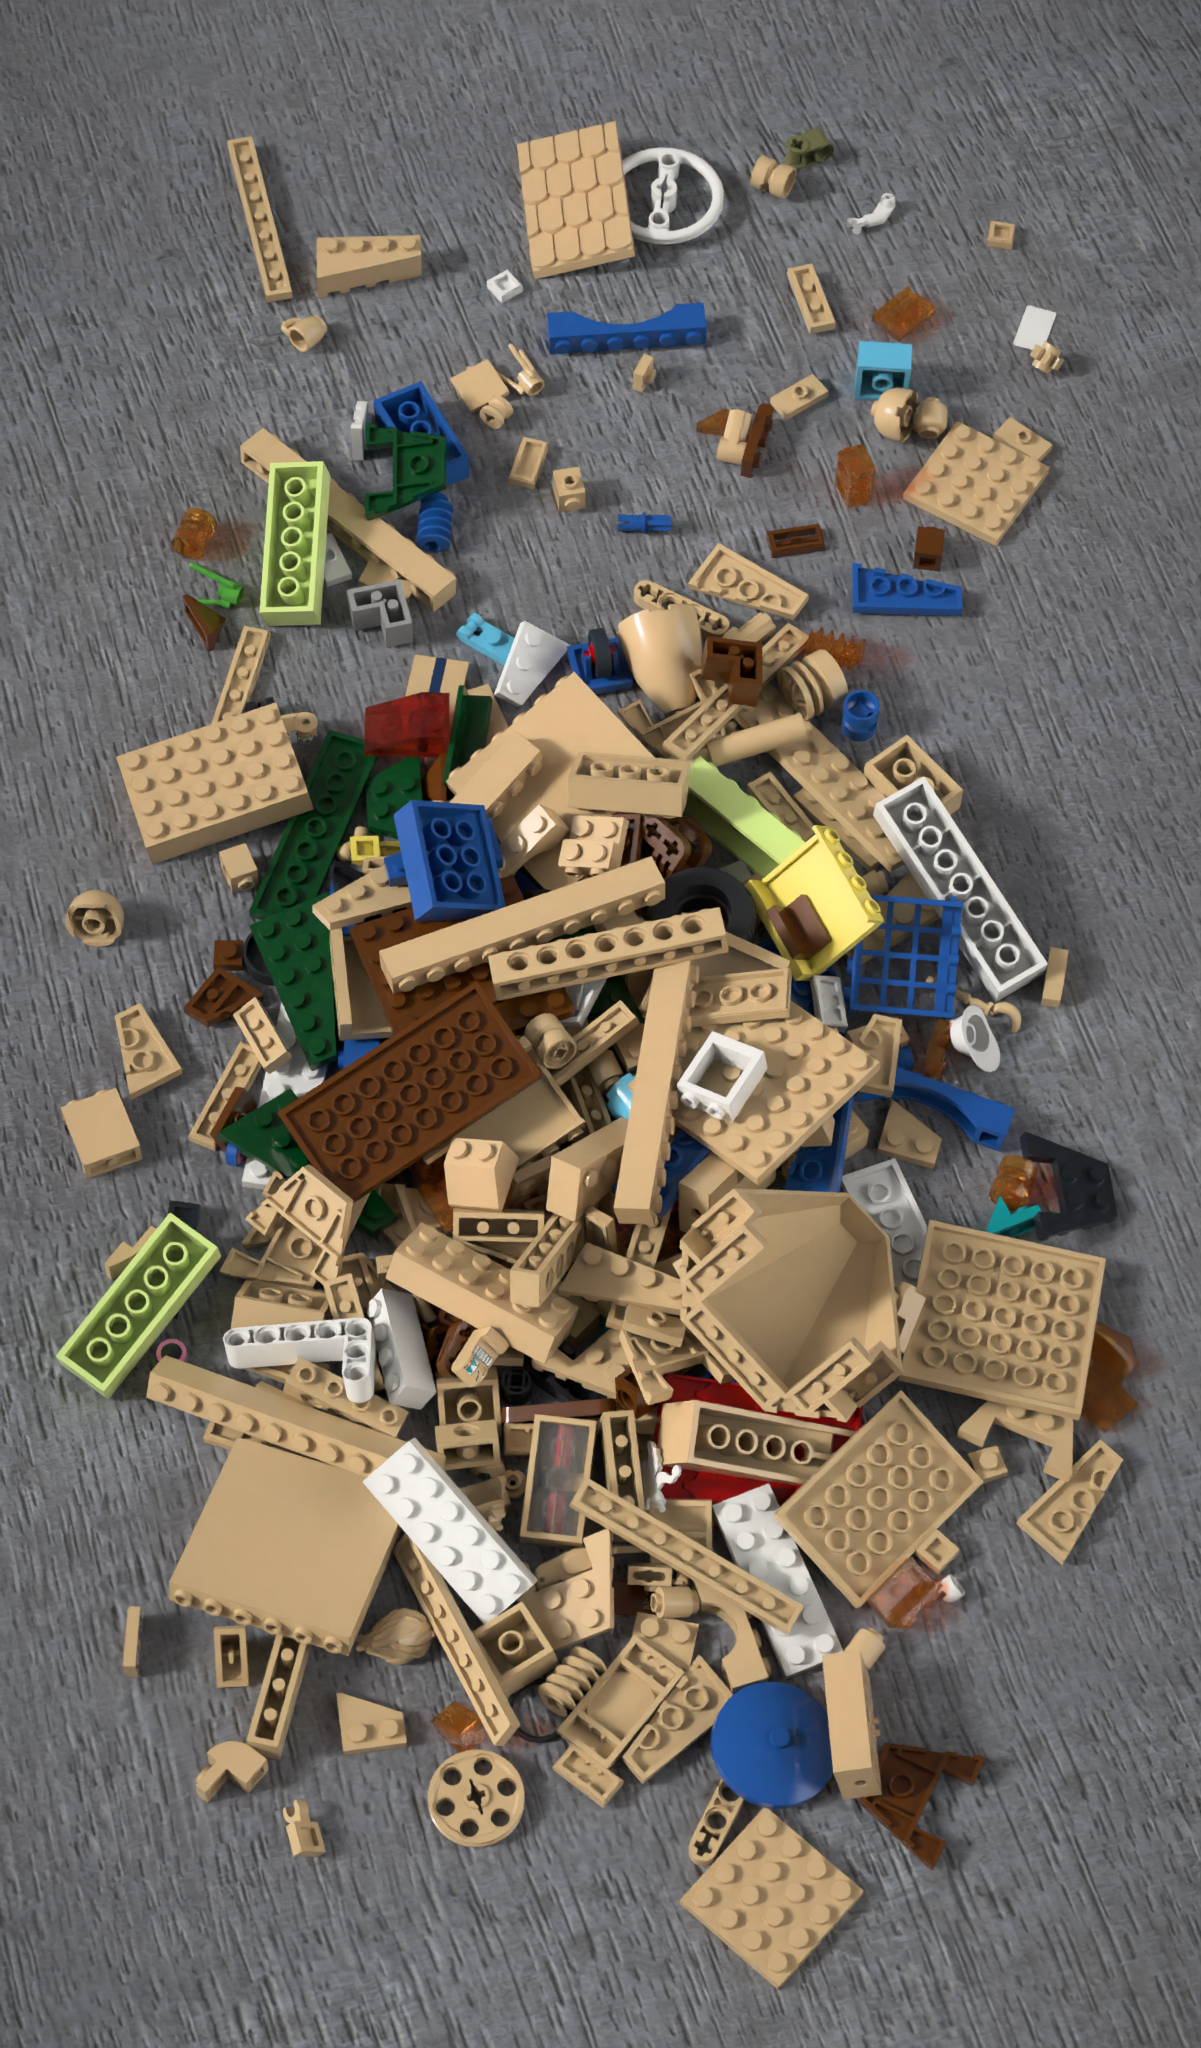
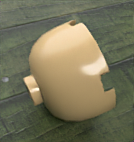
M892 388L885 391L878 401L875 400L873 402L871 416H874V424L880 434L890 440L905 442L909 438L913 430L912 424L909 423L913 415L914 406L919 402L917 392L907 388Z
M88 890L74 898L65 917V926L74 938L77 935L83 939L82 943L88 946H109L114 943L115 938L119 937L122 932L124 911L119 900L112 894L103 890Z

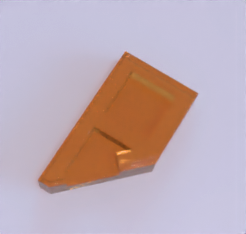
M722 409L697 423L696 432L724 436L730 410Z

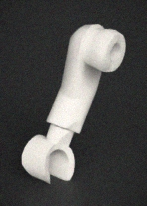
M890 193L883 194L873 213L864 215L860 219L848 218L846 227H853V233L860 234L862 227L869 228L883 224L895 208V196Z

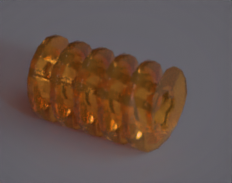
M820 627L817 633H813L812 628L807 641L805 656L823 649L836 659L840 668L847 662V669L849 671H852L856 665H858L859 669L865 651L866 638H863L857 645L854 635L846 642L845 633L843 632L838 639H835L834 630L832 629L827 636H824L823 627Z

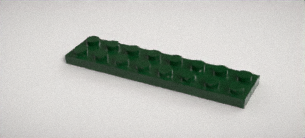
M328 730L305 783L313 810L290 817L249 910L250 917L263 920L320 895L329 875L330 866L337 856V849L344 840L365 791L367 780L370 779L382 752L381 744Z

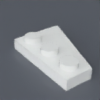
M523 621L519 625L494 696L515 707L521 706L566 653L567 646L571 645L531 623Z

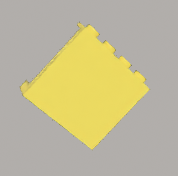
M819 825L812 827L815 835L766 877L761 881L749 880L744 885L751 893L755 901L756 911L781 956L790 960L788 968L791 969V973L796 981L810 982L813 975L819 976L885 922L880 914L881 910L878 903L871 898L866 889L867 884L865 880L856 872L853 866V859L844 851L840 844L838 833L831 827ZM801 894L808 896L832 939L828 945L810 960L791 958L766 913L773 905L788 906Z

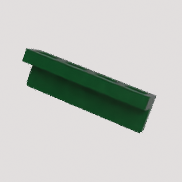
M459 685L443 776V785L446 786L449 799L455 797L446 783L451 772L457 767H463L470 761V757L475 751L481 748L484 749L486 746L493 704L491 696L469 695L465 685Z

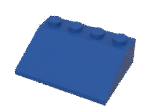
M410 800L394 814L415 921L446 922L473 918L506 907L484 805Z

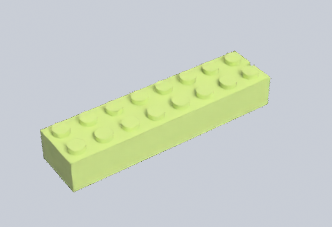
M700 756L691 763L687 802L683 814L690 813L704 827L709 836L738 860H741L754 873L758 872L763 878L766 877L806 843L795 830L788 829L782 824L777 815L772 812L769 813L760 806L755 797L748 796L739 788L734 780L727 779L722 775L713 763L705 761Z

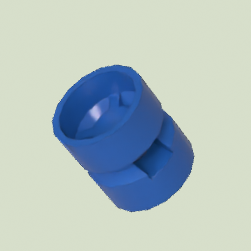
M864 690L853 691L844 700L841 728L843 734L853 741H867L876 733L880 703L873 693Z

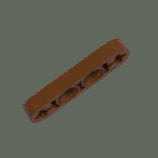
M608 1398L506 1407L500 1409L501 1425H504V1423H534L535 1414L574 1419L601 1417L603 1412L617 1411L616 1399Z

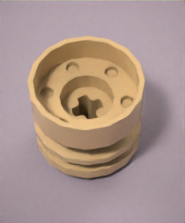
M823 649L805 656L802 659V663L795 661L789 667L786 666L780 669L777 674L781 694L797 713H801L805 721L810 720L814 715L818 716L821 714L824 708L831 709L843 703L848 695V687L843 672L832 655Z

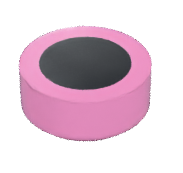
M165 1340L156 1350L158 1363L165 1355L183 1362L187 1361L186 1347L179 1340Z

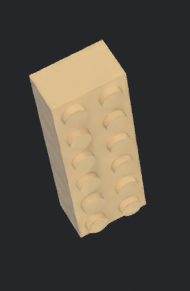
M422 1222L394 1251L385 1278L478 1329L492 1326L510 1344L509 1346L542 1364L549 1360L569 1336L580 1308L569 1302L566 1298L552 1292L540 1307L525 1308L521 1304L510 1303V1269Z

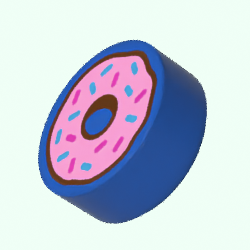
M228 1143L225 1154L226 1163L230 1166L240 1167L245 1159V1155L240 1153L239 1148Z

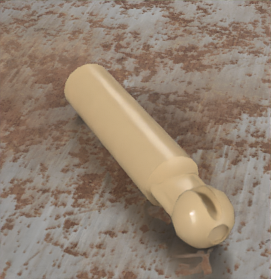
M799 712L709 740L705 747L700 749L688 761L692 763L700 756L705 761L711 762L718 767L806 740L808 735L802 715Z

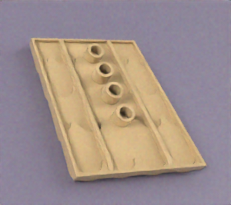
M616 121L604 123L605 125L600 124L583 128L580 131L575 130L558 134L554 137L549 136L532 140L529 143L517 144L530 258L535 279L635 256Z

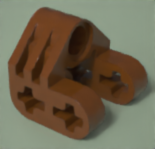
M651 817L642 824V837L655 849L652 858L664 880L678 871L703 867L712 853L710 839L685 817L668 818L667 820L662 817ZM675 824H680L678 830L674 827ZM653 825H658L657 831L661 835H653L655 832ZM692 842H700L698 844L700 852H694L696 846Z
M466 1321L452 1324L450 1327L439 1325L427 1329L423 1339L430 1368L432 1369L433 1380H436L435 1371H439L446 1378L458 1377L451 1370L452 1365L472 1332L478 1328L468 1324ZM440 1335L439 1340L442 1342L441 1346H438V1341L435 1339V1336Z

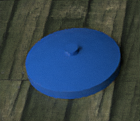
M761 1682L749 1685L736 1692L727 1700L714 1721L711 1732V1752L716 1769L733 1792L754 1805L769 1809H787L802 1805L814 1798L828 1783L833 1774L828 1714L812 1696L797 1687L780 1682Z

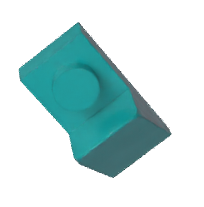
M999 1196L986 1232L1011 1238L1035 1229L1034 1216L1042 1211L1037 1204L1029 1208L1028 1206L1020 1207L1010 1214L1004 1200Z

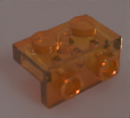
M907 1558L866 1601L889 1628L905 1629L916 1621L918 1617L916 1614L923 1607L931 1605L938 1598L937 1592L943 1585L940 1581H932L913 1558Z

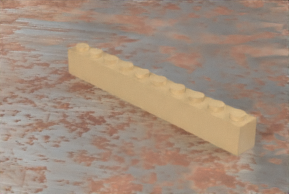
M264 428L240 445L241 463L268 484L270 463L307 462L295 449L287 447L277 435L269 433ZM330 478L327 530L366 561L369 562L370 558L375 563H379L381 560L385 561L392 567L390 570L392 576L399 578L402 575L412 583L410 585V589L413 591L412 597L433 613L456 595V577L451 570L439 565L430 554L421 551L411 539L403 537L390 523H385L379 517L367 520L365 506L358 502L353 494L345 492L338 486L335 480Z
M651 856L380 950L381 969L393 994L402 991L407 992L424 983L436 982L444 976L467 971L470 967L484 962L489 963V955L503 951L518 950L539 943L544 944L564 934H573L581 928L593 924H601L607 919L619 915H627L641 907L653 906L665 899V881Z
M693 960L654 968L613 1207L618 1222L622 1224L655 1225L656 1213H661L662 1210L660 1189L666 1185V1169H664L665 1161L670 1159L671 1147L668 1140L669 1135H673L675 1130V1120L672 1117L673 1109H677L679 1105L677 1083L683 1076L681 1060L687 1056L685 1036L686 1033L691 1031L689 1011L690 1008L695 1006V991L693 987L694 983L699 981V967L694 965Z
M167 1355L152 1369L149 1375L146 1398L364 1477L372 1474L407 1443L398 1438ZM426 1449L444 1470L446 1456Z

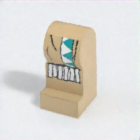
M301 712L281 715L291 744L297 742L310 744L317 739L318 719L314 714Z
M492 1326L474 1330L454 1361L451 1370L469 1388L474 1387L483 1380L488 1372V1368L492 1366L499 1354H504L510 1344Z

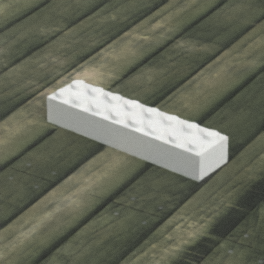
M922 777L876 803L873 816L927 899L950 901L951 896H957L956 901L964 902V908H962L959 948L993 1000L997 1002L1044 975L1048 963L926 778ZM933 906L942 920L943 907Z

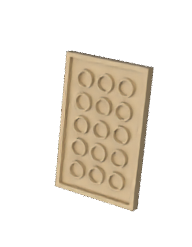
M900 1390L772 1516L855 1608H859L984 1481L903 1391Z

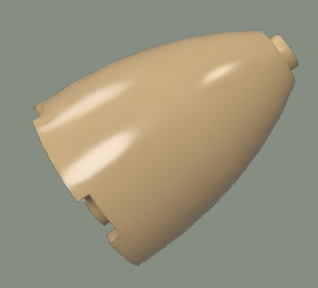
M669 604V610L659 609L650 612L649 608L622 620L618 624L619 631L616 632L621 651L633 677L649 700L667 717H671L694 705L698 698L689 674L701 668L702 640L696 610L688 604Z

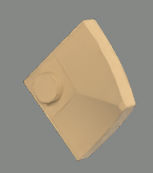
M665 1498L666 1504L664 1506L666 1510L664 1512H660L659 1508H654L650 1501L651 1516L712 1551V1499ZM650 1555V1563H664Z

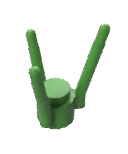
M191 562L189 564L190 568L220 583L217 595L222 600H196L204 605L221 606L230 609L231 604L239 605L244 594L245 585L228 580L196 563Z

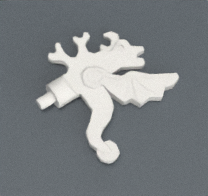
M648 1441V1460L640 1461L645 1510H649L651 1501L654 1508H659L660 1512H664L666 1510L664 1506L666 1500L660 1489L665 1483L674 1484L678 1477H680L682 1470L679 1465H675L672 1469V1475L667 1472H661L663 1458L660 1455V1448H657L653 1441Z

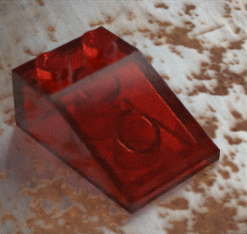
M420 692L366 707L364 756L438 758L441 753H447L449 746L450 693Z

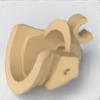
M505 1475L459 1488L495 1531L503 1530V1525L500 1521L505 1517L511 1504L507 1490H505L507 1483Z

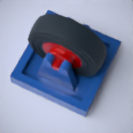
M604 628L589 630L588 643L567 646L572 673L575 672L595 694L633 688L630 669L621 651L618 638L608 639Z

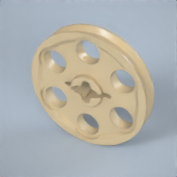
M467 1750L451 1756L439 1766L429 1785V1812L435 1826L446 1838L466 1847H485L503 1840L516 1828L524 1810L525 1793L519 1773L508 1760L491 1751ZM478 1761H488L492 1765L491 1772L487 1775L477 1774L474 1766ZM450 1770L458 1771L462 1776L461 1781L456 1785H448L443 1779L446 1772ZM503 1781H511L515 1784L516 1791L510 1796H504L498 1791L499 1784ZM470 1782L473 1783L474 1790L479 1796L484 1795L481 1798L482 1815L478 1805L474 1801H468L471 1799L472 1793ZM445 1800L452 1802L455 1806L454 1812L449 1816L440 1815L436 1810L440 1802ZM503 1811L507 1813L510 1818L508 1824L502 1827L494 1825L491 1822V1817L495 1812ZM467 1821H473L479 1827L478 1833L472 1837H467L460 1831L462 1824Z

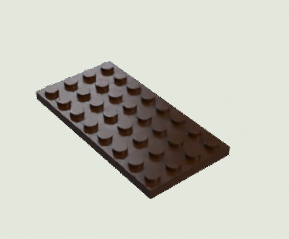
M475 981L277 1113L312 1166L354 1200L353 1203H355L543 1078V1076L482 987Z

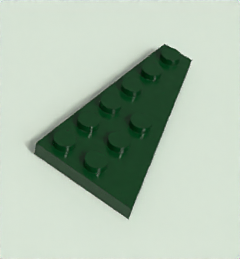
M291 1089L286 1090L218 1132V1139L236 1146L240 1149V1153L249 1158L251 1156L265 1165V1169L271 1173L274 1170L278 1171L286 1181L303 1166L309 1164L312 1166L277 1113L298 1099ZM374 1189L370 1192L355 1226L373 1237L394 1224L397 1216Z

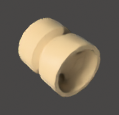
M761 155L753 168L750 185L762 191L769 189L771 195L785 199L794 185L797 169L785 163L777 165V160Z
M551 1013L538 1015L526 1026L524 1035L547 1068L557 1069L563 1067L575 1056L577 1044L555 1015Z

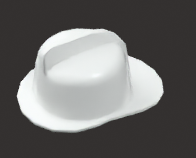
M968 1006L962 1016L954 1018L948 1023L952 1045L957 1052L971 1056L976 1065L983 1071H995L1000 1063V1050L996 1039L988 1026L983 1011L978 1006Z

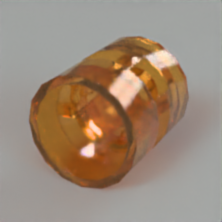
M189 508L184 512L179 523L180 527L176 530L171 545L178 554L185 558L201 559L207 550L209 540H211L216 530L217 521L214 516L203 509Z
M1004 1156L1000 1162L996 1174L997 1177L994 1179L989 1192L990 1200L997 1204L998 1198L1001 1196L1008 1210L1013 1211L1026 1206L1030 1195V1188L1033 1187L1038 1173L1036 1165L1020 1156Z

